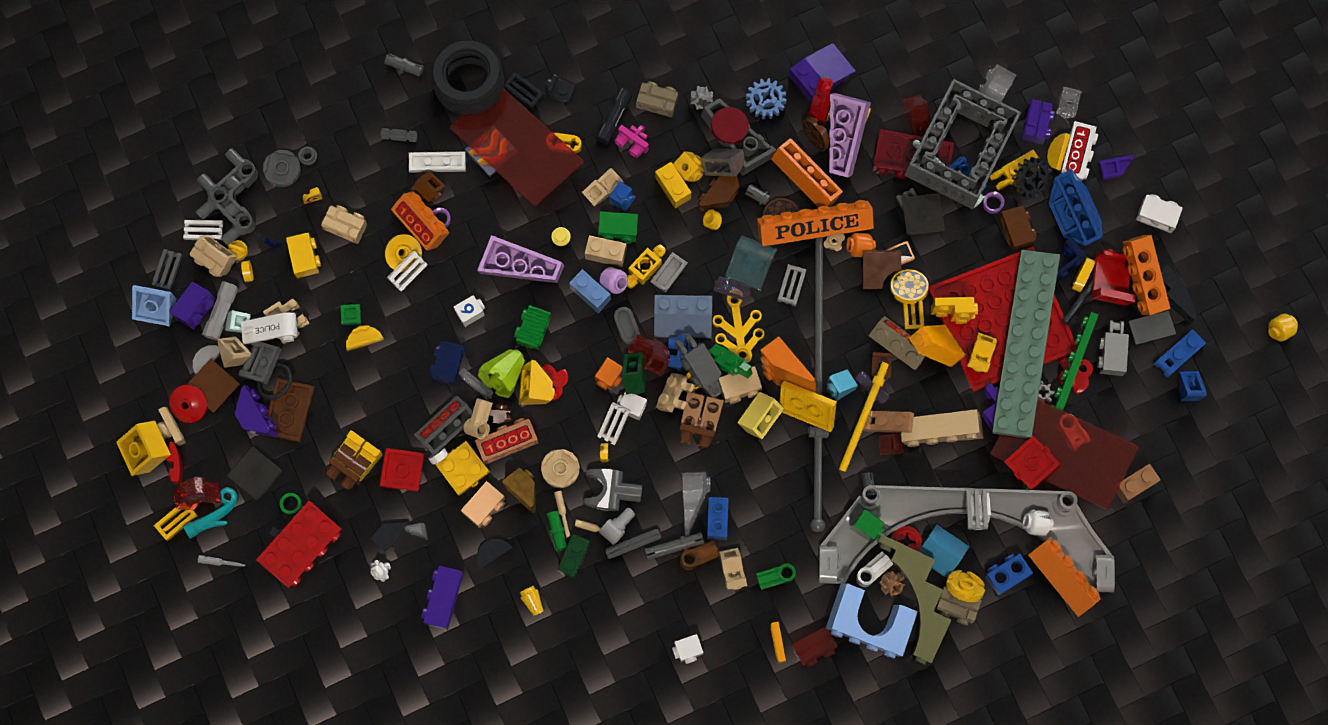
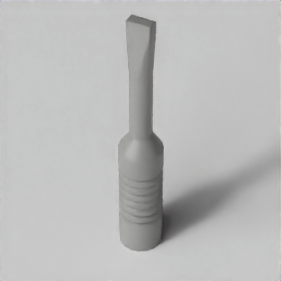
M198 556V563L217 566L222 564L231 566L246 565L224 561L216 557Z

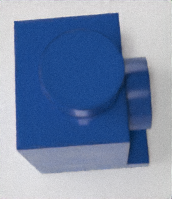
M620 181L609 196L610 203L624 212L628 210L636 198L632 194V188Z

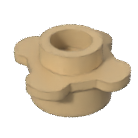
M843 234L827 236L826 241H824V247L840 251L842 249L841 243L844 241L845 236Z

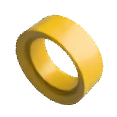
M250 260L241 262L244 281H253L254 277Z

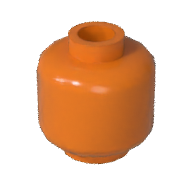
M853 233L847 239L846 248L852 257L863 258V251L875 250L876 242L868 233Z

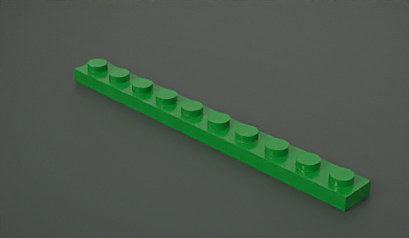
M1091 312L1088 316H1084L1081 327L1084 328L1081 334H1077L1074 342L1077 347L1075 352L1071 351L1067 361L1070 362L1068 370L1065 369L1062 374L1061 380H1064L1062 387L1058 386L1054 396L1057 398L1056 403L1051 405L1048 412L1050 416L1049 422L1044 423L1041 431L1044 435L1042 441L1039 442L1043 446L1050 447L1099 314ZM1022 482L1021 487L1024 488L1023 490H1030V489Z

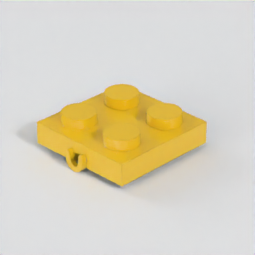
M467 441L455 450L453 449L443 460L435 464L459 496L471 486L475 487L478 485V481L490 473Z

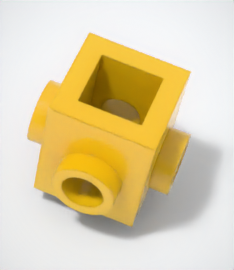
M684 151L673 163L684 181L695 182L703 176L704 170L701 159L692 152Z

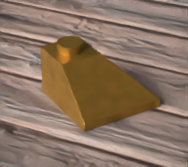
M518 468L502 482L504 487L534 513L536 511L534 476L527 469L523 471L521 468Z

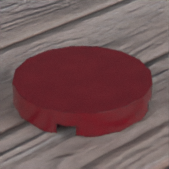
M725 107L718 110L711 122V131L714 137L722 143L736 144L741 142L746 137L749 129V121L746 115L734 107Z

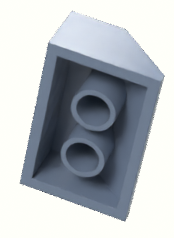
M655 295L654 338L679 337V334L686 335L687 333L693 338H711L712 296Z

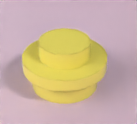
M559 227L552 232V241L555 245L565 246L569 243L571 236L566 228Z

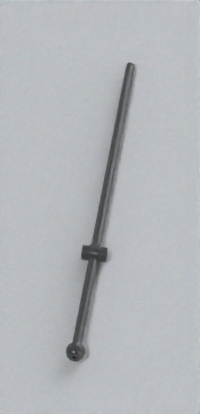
M823 237L816 238L815 382L817 394L822 395ZM808 426V437H813L814 519L811 521L810 527L814 532H822L825 529V522L822 519V439L828 438L829 431L816 426Z

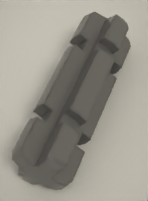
M382 128L381 138L416 142L418 133L416 131L407 132V130Z

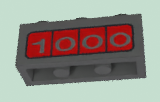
M456 395L419 429L414 436L430 453L435 455L464 428L465 422L472 417L473 411Z

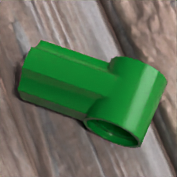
M783 564L780 567L756 573L760 588L763 590L792 582L795 579L796 571L791 564ZM783 569H790L793 573L792 576L784 578L781 575Z

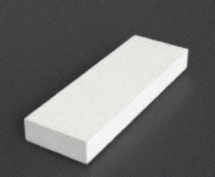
M466 152L409 153V172L466 171Z

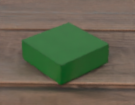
M360 304L341 305L342 325L361 324Z

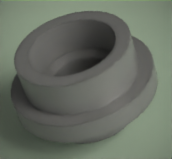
M307 146L299 151L298 158L302 164L311 165L317 160V152L314 148ZM307 154H311V158L306 159L305 156Z

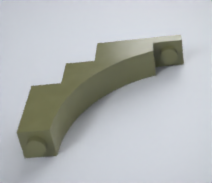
M881 535L877 543L881 544L880 548L890 552L891 549L894 550L890 560L905 576L917 603L919 627L912 655L916 656V661L926 665V662L932 663L951 622V619L934 612L943 589L926 582L935 559Z

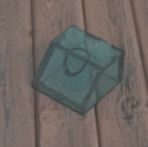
M742 235L735 247L725 276L761 290L777 249L770 246L762 247L760 242Z

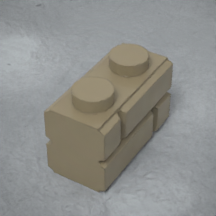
M642 82L636 101V108L673 117L678 101V92L672 87L666 86L661 88L654 82Z
M944 586L935 610L939 612L938 614L948 619L950 616L957 618V622L962 625L968 626V623L973 624L982 600L976 602L959 600Z

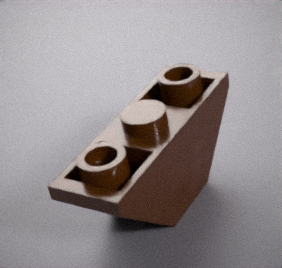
M737 175L714 178L709 185V191L707 193L704 192L698 200L699 210L706 211L728 207L739 192Z

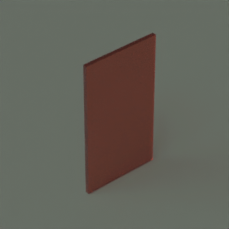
M503 89L501 97L492 107L481 113L473 115L464 114L450 126V129L533 206L538 205L584 163L583 159L505 89Z
M1040 400L1037 401L1032 436L1043 446H1047L1051 451L1050 453L1061 464L1044 480L1108 510L1136 452L1139 450V446ZM1000 435L990 455L1005 461L1029 439Z

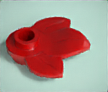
M1069 357L1059 361L1064 370L1069 368L1070 362H1067ZM1082 359L1080 366L1085 365L1087 367L1086 372H1081L1078 369L1072 385L1075 394H1080L1089 385L1088 377L1093 372V366L1086 359ZM1064 370L1059 374L1057 382L1060 385H1062L1064 381L1061 380Z
M544 364L542 369L552 380V388H556L554 398L551 400H557L562 396L563 387L568 382L567 371L562 369L556 372L551 365Z

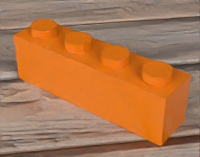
M791 138L782 144L771 158L818 207L832 206L843 192Z
M1050 537L1028 555L1078 617L1101 600L1097 589L1086 581L1087 578L1084 573L1078 571L1074 566L1073 560L1068 555H1065L1056 540Z

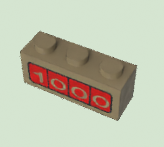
M885 316L877 323L869 335L914 370L926 358V356L919 354L909 339L911 335Z

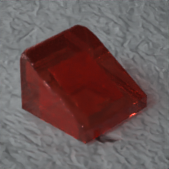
M901 434L879 435L880 455L903 454Z

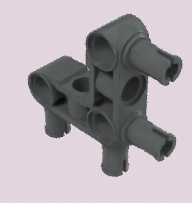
M233 148L228 150L225 156L235 168L219 183L215 184L205 173L197 179L198 183L207 191L208 201L195 211L204 220L216 209L232 223L233 227L221 237L227 246L233 243L240 235L245 236L253 232L256 227L255 221L244 207H241L235 199L245 188H249L256 181L258 171L252 162L248 159H243ZM247 169H253L251 174L244 175ZM219 194H224L223 199L216 200ZM244 220H250L247 226H241Z

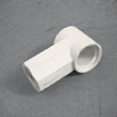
M883 552L879 553L865 567L859 570L856 575L857 583L862 587L870 586L893 563ZM861 573H868L871 577L870 581H862L860 578Z

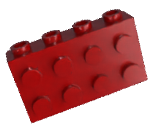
M308 500L256 560L288 588L291 585L295 587L302 579L300 575L304 571L308 572L314 566L313 560L317 556L322 557L328 550L326 546L329 542L332 541L334 543L339 538L341 528Z

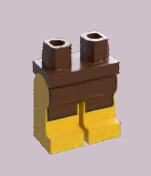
M350 430L341 447L329 460L330 466L325 474L332 480H335L340 473L345 475L340 485L349 491L355 484L359 486L364 477L382 457V453Z

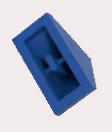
M1199 371L1179 372L1181 401L1202 400L1207 392Z

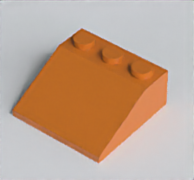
M777 337L760 350L762 356L760 359L764 369L763 374L769 381L773 380L778 386H781L783 381H787L817 393L815 378L780 337Z

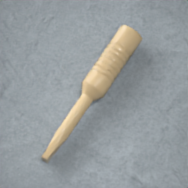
M562 491L554 492L558 511L562 516L566 537H570Z
M576 519L574 526L592 532H597L601 529L596 524Z

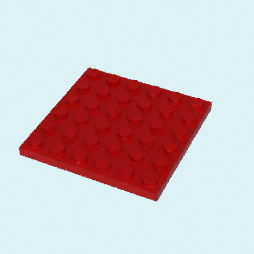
M1034 247L1026 249L1028 251H1035ZM1021 251L928 287L932 301L935 298L974 297V303L978 305V314L975 315V319L967 321L966 324H956V321L950 322V314L946 317H940L942 324L947 326L966 355L959 363L972 393L985 388L991 383L1001 382ZM1055 294L1043 365L1070 355L1071 351L1075 352L1077 347L1074 344L1075 339L1069 326L1061 322L1064 315ZM978 333L997 339L988 372H978L968 367L969 358Z

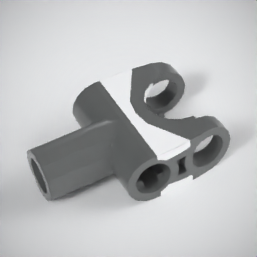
M590 469L586 471L587 477L595 478V480L602 483L603 490L596 497L583 498V505L600 510L619 511L620 500L641 502L642 485L622 483V471L611 469Z

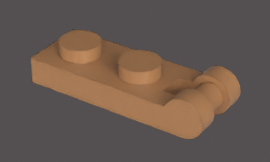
M870 411L863 431L912 433L914 413ZM872 419H875V424H871Z

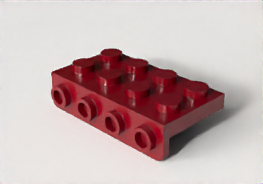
M880 129L872 170L876 171L879 175H887L889 173L894 174L897 178L905 179L906 176L904 175L917 151L913 146V141L919 140L921 142L923 137ZM943 141L936 157L945 166L949 167L954 143Z

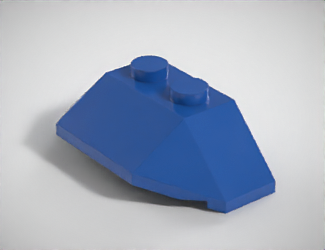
M1072 169L1055 177L1049 206L1063 237L1084 246L1103 238L1102 220L1084 183Z

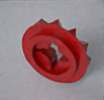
M903 526L894 531L891 537L892 540L897 542L904 540L906 534H908V540L914 543L908 544L907 547L919 552L922 546V538L916 529L910 526Z

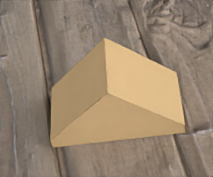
M236 336L218 339L224 368L243 365L251 356L250 351Z

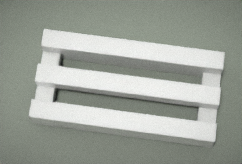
M184 221V240H198L200 236H204L189 235V232H216L219 234L209 236L216 241H222L223 221ZM190 226H219V228H197Z
M412 251L387 278L399 291H402L428 264L415 251ZM415 257L416 260L409 267H407L405 271L396 280H394V278Z
M613 402L597 437H603L605 441H611V444L615 445L630 410ZM614 409H617V412L614 416L608 433L606 434L604 432L607 428ZM623 412L624 415L619 424V427L615 433V436L612 437L611 434L617 423L620 413Z

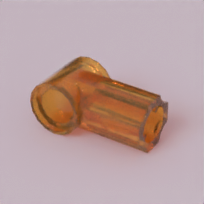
M711 541L694 549L684 551L680 559L681 566L686 570H692L698 565L720 557L714 541ZM690 555L694 558L695 562L687 564L684 561V557Z

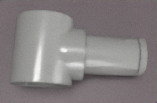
M627 507L617 518L609 519L600 529L599 533L614 545L625 533V526L635 516V513Z

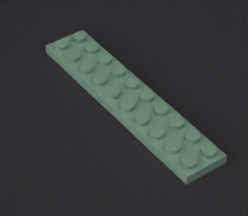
M1028 250L1021 251L993 434L1026 439L1032 437L1060 260L1059 254Z

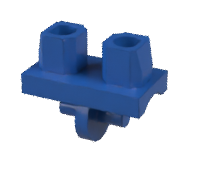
M679 334V337H670L668 348L678 350L675 345V341L678 339L686 348L685 334ZM679 350L677 356L667 355V367L676 368L678 372H684V368L680 363L681 358L679 355L681 354Z

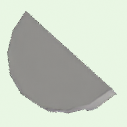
M208 345L201 348L195 354L193 359L195 374L210 359L214 362L220 355L219 346Z

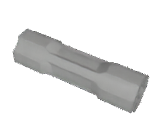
M227 282L221 283L217 300L202 333L204 337L218 341L220 338L223 324L238 291L237 286Z

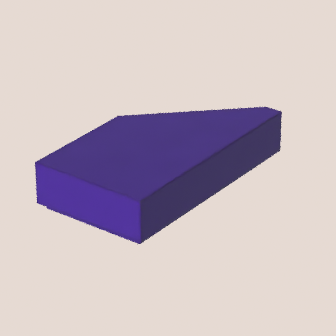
M1129 155L1099 161L1102 180L1121 177L1134 156Z

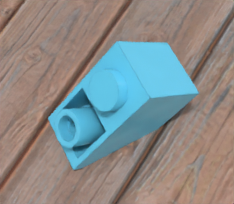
M847 369L830 376L826 390L831 398L834 397L837 401L856 390L858 385Z

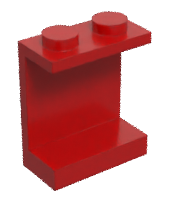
M1105 249L1103 252L1095 255L1091 299L1124 306L1135 302V295L1129 294V264L1124 253L1118 254L1114 250Z

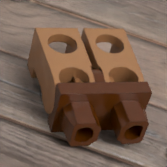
M688 392L680 426L681 443L691 444L692 436L695 435L700 437L698 446L708 449L711 440H714L724 400L707 397L703 415H700L705 396Z

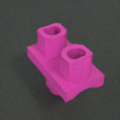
M623 125L619 127V134L615 139L616 145L624 148L627 142L631 143L633 146L630 148L629 153L635 158H638L642 153L646 154L649 150V144L644 141L648 137L643 133L645 130L644 126L641 125L637 129L632 125L630 130Z

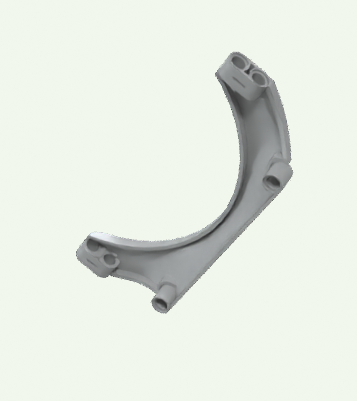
M878 485L865 487L861 496L856 499L819 546L818 582L845 584L858 562L877 544L878 538L868 541L850 529L861 511L867 510L885 522L882 526L885 529L882 535L887 537L898 528L929 517L946 514H967L966 490H975L976 488ZM986 489L989 492L991 518L1003 520L1024 530L1026 529L1023 527V518L1026 513L1032 509L1047 511L1054 521L1053 529L1046 536H1034L1043 542L1050 537L1056 540L1065 555H1068L1073 560L1074 566L1078 571L1084 573L1087 578L1086 581L1091 586L1095 587L1098 592H1114V556L1090 526L1077 505V497L1073 492ZM867 491H872L875 493L876 498L869 500L865 494ZM1063 497H1068L1071 500V506L1063 504Z

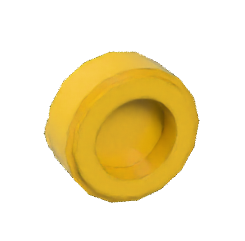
M710 209L704 214L703 225L705 227L717 230L721 226L722 217L718 211Z
M237 240L228 245V250L237 256L236 260H242L247 256L248 247L244 242Z

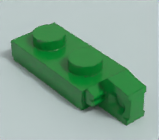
M717 343L708 351L718 368L732 376L740 374L747 379L753 375L752 367L745 359Z

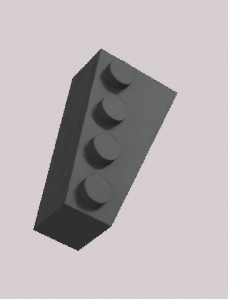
M720 98L705 106L701 115L710 130L711 122L716 112L729 107ZM750 125L746 137L741 142L730 144L719 141L723 149H743L744 162L740 171L742 176L769 161L776 152V149L765 142V139L760 134L755 133L750 128Z

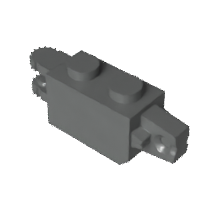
M687 333L685 340L690 346L689 350H686L679 339L675 341V345L681 354L679 355L681 358L680 363L686 371H689L692 376L690 379L695 387L703 388L711 398H715L722 393L718 382L721 371L704 343L696 344L693 337Z

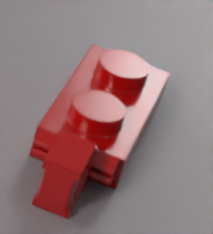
M820 78L807 117L816 118L818 120L816 123L819 126L821 124L822 126L824 125L831 103L830 91L833 81L830 78Z

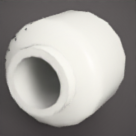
M1032 509L1023 518V527L1030 535L1046 536L1054 526V521L1047 511Z

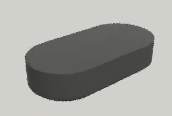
M627 307L618 308L614 313V320L620 337L624 343L634 344L638 341L640 333L633 313Z

